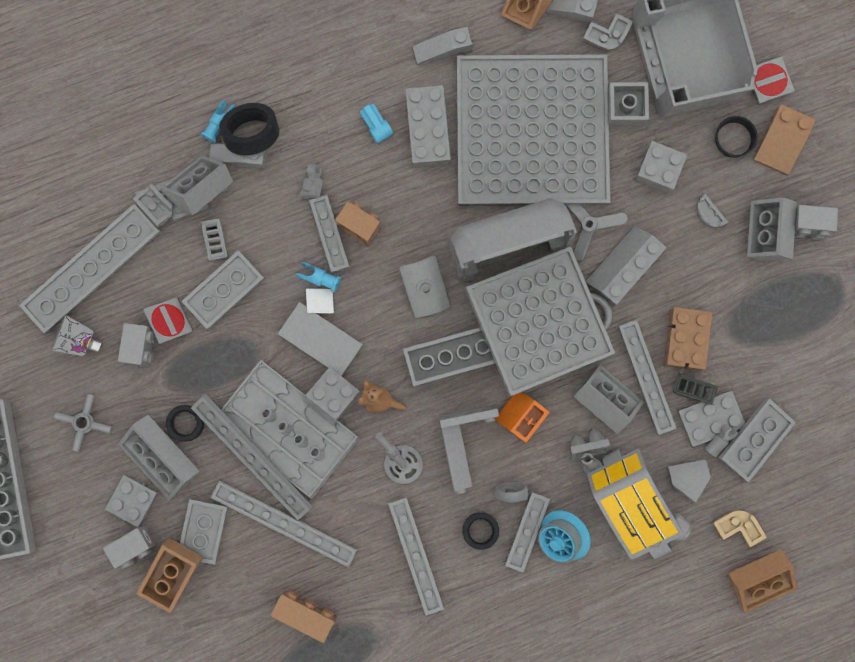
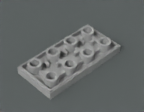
M300 302L278 332V335L326 367L332 368L340 376L345 373L363 344L318 314L307 313V307Z

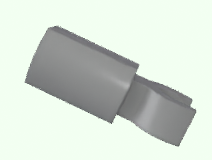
M728 424L706 446V450L715 457L729 444V440L734 439L738 435L736 429H731Z

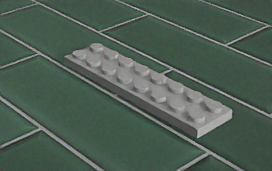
M133 204L19 306L44 334H47L63 320L64 315L70 314L161 232Z

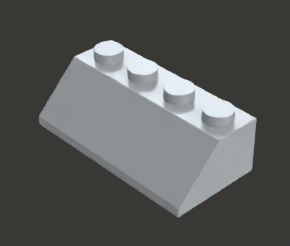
M634 226L586 280V284L597 294L604 297L612 307H615L667 247L650 233Z
M149 415L134 423L118 443L120 448L168 501L174 498L200 472L194 463L184 455L182 450L174 444L170 437L164 433Z

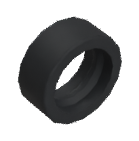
M190 405L174 407L166 418L168 433L178 441H192L201 435L204 429V421L191 409L192 406ZM182 412H189L196 419L194 431L187 435L178 433L174 427L176 416Z
M478 512L470 515L463 524L462 533L464 540L474 549L485 550L492 547L499 537L497 521L487 513ZM479 519L489 522L492 527L490 539L483 543L474 541L469 533L471 524Z

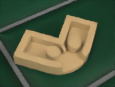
M732 511L712 522L722 540L739 531L748 547H752L767 538L756 518L745 511Z

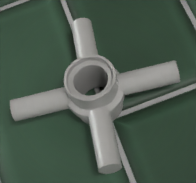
M87 394L82 413L77 414L75 417L56 412L54 415L55 420L70 423L77 431L72 447L73 451H80L84 433H88L92 429L108 434L112 432V426L94 422L93 417L90 415L95 398L94 395ZM82 418L87 420V425L84 428L80 427V420Z

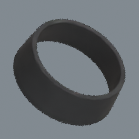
M731 116L724 119L719 124L715 135V143L718 150L731 158L741 157L750 153L756 146L758 139L754 124L742 116ZM738 123L748 130L751 142L746 152L734 155L726 152L721 147L718 141V132L724 125Z

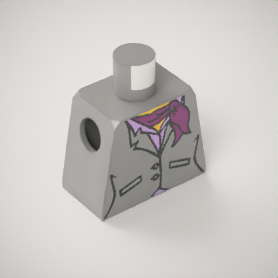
M64 315L51 349L57 352L84 356L87 349L98 352L101 341L91 338L94 332L92 329Z

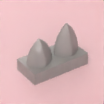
M595 427L592 428L589 434V443H586L578 435H575L571 440L570 456L572 461L582 459L585 453H590L594 457L610 452L609 440L605 439L604 435Z

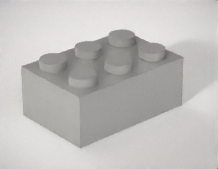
M786 198L751 201L748 258L759 261L793 259L797 202Z

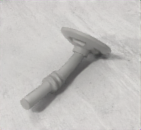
M381 432L377 433L375 438L384 447L387 454L384 468L388 477L399 484H408L415 481L423 468V461L418 451L406 445L395 447ZM408 451L415 455L418 462L415 463L413 457L408 454ZM406 457L410 458L412 463L409 464L408 460H406ZM395 466H398L401 473L396 470ZM389 467H392V468H393V471H394L397 475H399V478L395 477V476L391 473ZM412 468L417 470L412 477L406 479L405 474L409 473Z

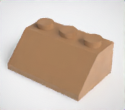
M782 550L772 552L759 560H754L750 564L728 573L731 586L744 613L797 589L793 565Z

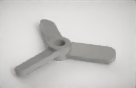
M566 204L565 206L583 227L574 250L576 260L581 261L584 259L593 232L597 229L625 224L628 220L627 214L620 212L594 218L587 213L581 204ZM588 222H593V226L588 228Z

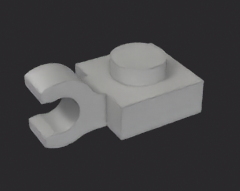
M309 164L307 167L309 178L303 180L300 194L304 199L320 198L323 180L320 178L322 169H315L316 164Z

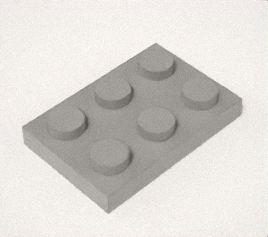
M733 391L716 396L712 405L700 402L677 411L691 447L712 440L718 433L722 432L721 430L726 424L731 429L735 428L736 430L741 429L745 425Z
M189 499L180 544L203 556L201 560L203 563L216 565L228 507Z

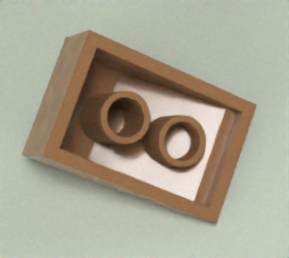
M507 0L501 16L533 30L553 0Z
M780 104L774 111L753 160L785 175H789L809 137L816 119Z

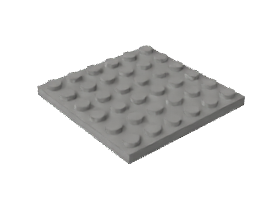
M571 247L465 287L509 397L615 354Z

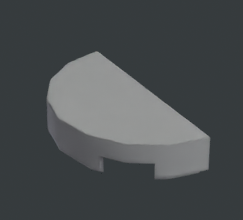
M705 193L697 204V214L700 220L713 228L728 224L729 222Z

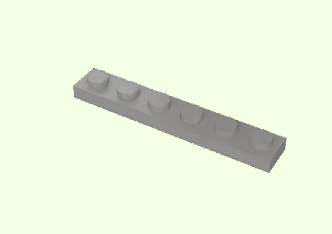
M635 320L618 326L657 435L677 429L638 321Z
M407 497L388 503L425 615L444 610Z

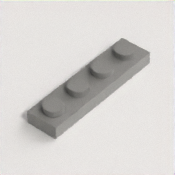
M328 195L309 200L331 273L350 268Z
M531 492L505 566L524 572L550 499Z

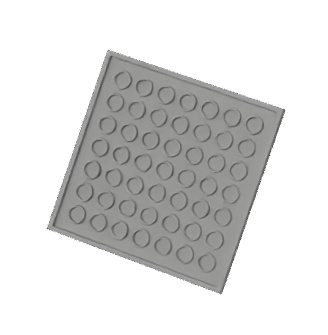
M607 54L457 55L458 205H530L549 198L563 202L565 205L610 204Z

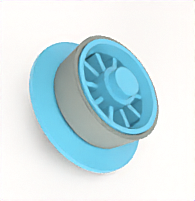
M556 510L544 517L538 541L547 557L559 563H567L572 560L581 559L588 553L591 545L590 534L585 524L577 516L567 511Z

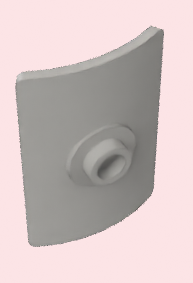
M432 255L423 260L399 267L415 318L432 315L450 307L436 256Z

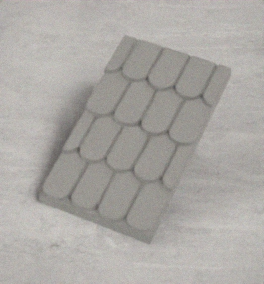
M260 360L221 410L289 482L313 499L360 438L339 421L332 425L303 402L305 398L304 393Z

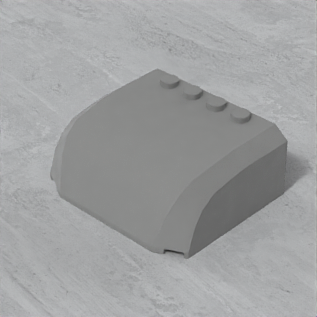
M640 0L632 10L635 34L656 110L661 117L722 104L743 96L754 89V79L758 68L738 0Z
M549 198L457 227L448 240V247L459 281L477 276L476 264L543 242L547 243L549 253L566 248L577 231L565 204Z

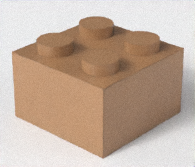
M347 201L335 220L337 227L370 247L381 230L379 217L372 212H369V214L362 210L363 207L358 203Z

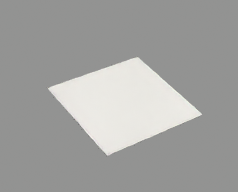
M306 289L307 313H334L332 289Z

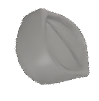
M520 482L501 483L495 487V497L509 503L527 500V486Z

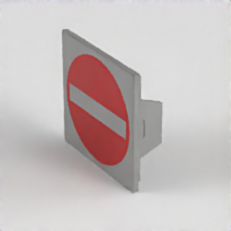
M782 56L757 65L758 70L754 79L753 92L757 96L759 104L795 92Z
M177 297L143 309L158 344L193 332Z

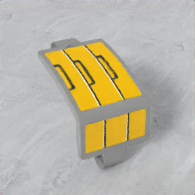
M617 449L605 455L604 459H602L604 466L588 473L587 476L597 504L630 559L633 560L650 552L654 560L673 552L669 542L683 536L684 533L652 479L640 449H636L626 455L620 449Z

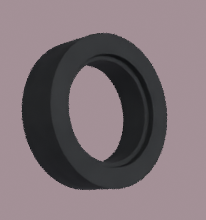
M246 103L231 109L224 115L219 126L226 148L237 155L261 153L270 148L279 136V125L274 111L269 106L261 103ZM255 120L267 123L266 127L254 136L241 138L233 135L234 130L243 123Z

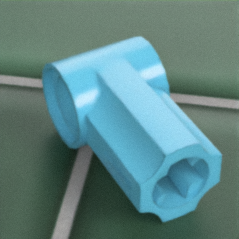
M374 103L367 105L360 111L377 144L394 135L391 127L386 120H383Z

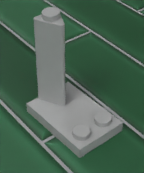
M495 405L438 416L455 494L467 492L466 488L472 487L460 424L479 420L484 422L494 421L495 417L499 416Z

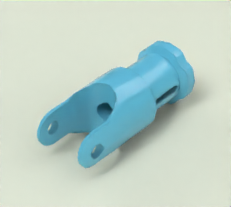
M222 101L210 118V123L206 130L201 133V136L215 143L216 137L220 133L219 126L222 118L227 112L235 108V105H231L228 111L223 114L227 102Z
M305 262L301 263L304 267L313 270L314 274L305 276L296 273L297 277L317 286H325L332 289V292H336L341 281L340 276L335 277L328 274L326 270Z

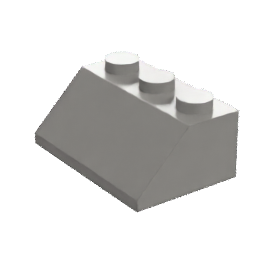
M202 155L165 184L161 190L180 211L193 216L219 193L226 190L233 183V180L224 163Z
M602 365L597 367L574 395L581 404L617 434L632 421L644 403L643 400Z

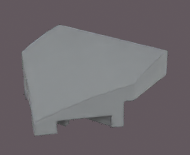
M150 184L149 187L133 198V202L159 228L173 216V202L162 192V187Z
M706 459L668 466L671 484L675 488L674 491L676 493L679 492L696 504L711 479Z

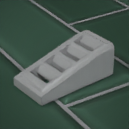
M213 219L201 222L209 261L228 258L222 221L220 219ZM217 226L218 228L208 231V227ZM219 234V237L209 238V235ZM219 241L221 242L220 245L211 246L210 244ZM222 249V252L212 254L213 250Z

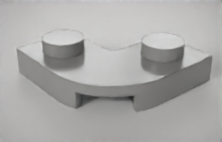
M616 13L609 29L591 22L583 37V41L602 50H613L623 43L633 21Z

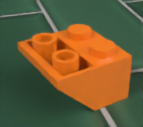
M520 392L510 398L500 411L499 416L495 418V421L523 443H527L550 412L534 399Z

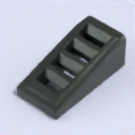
M678 374L673 393L712 405L718 386ZM683 381H686L685 389L681 391ZM691 383L694 384L692 394L689 393ZM700 385L702 386V389L700 392V396H697L696 394ZM710 388L708 397L704 398L706 389Z

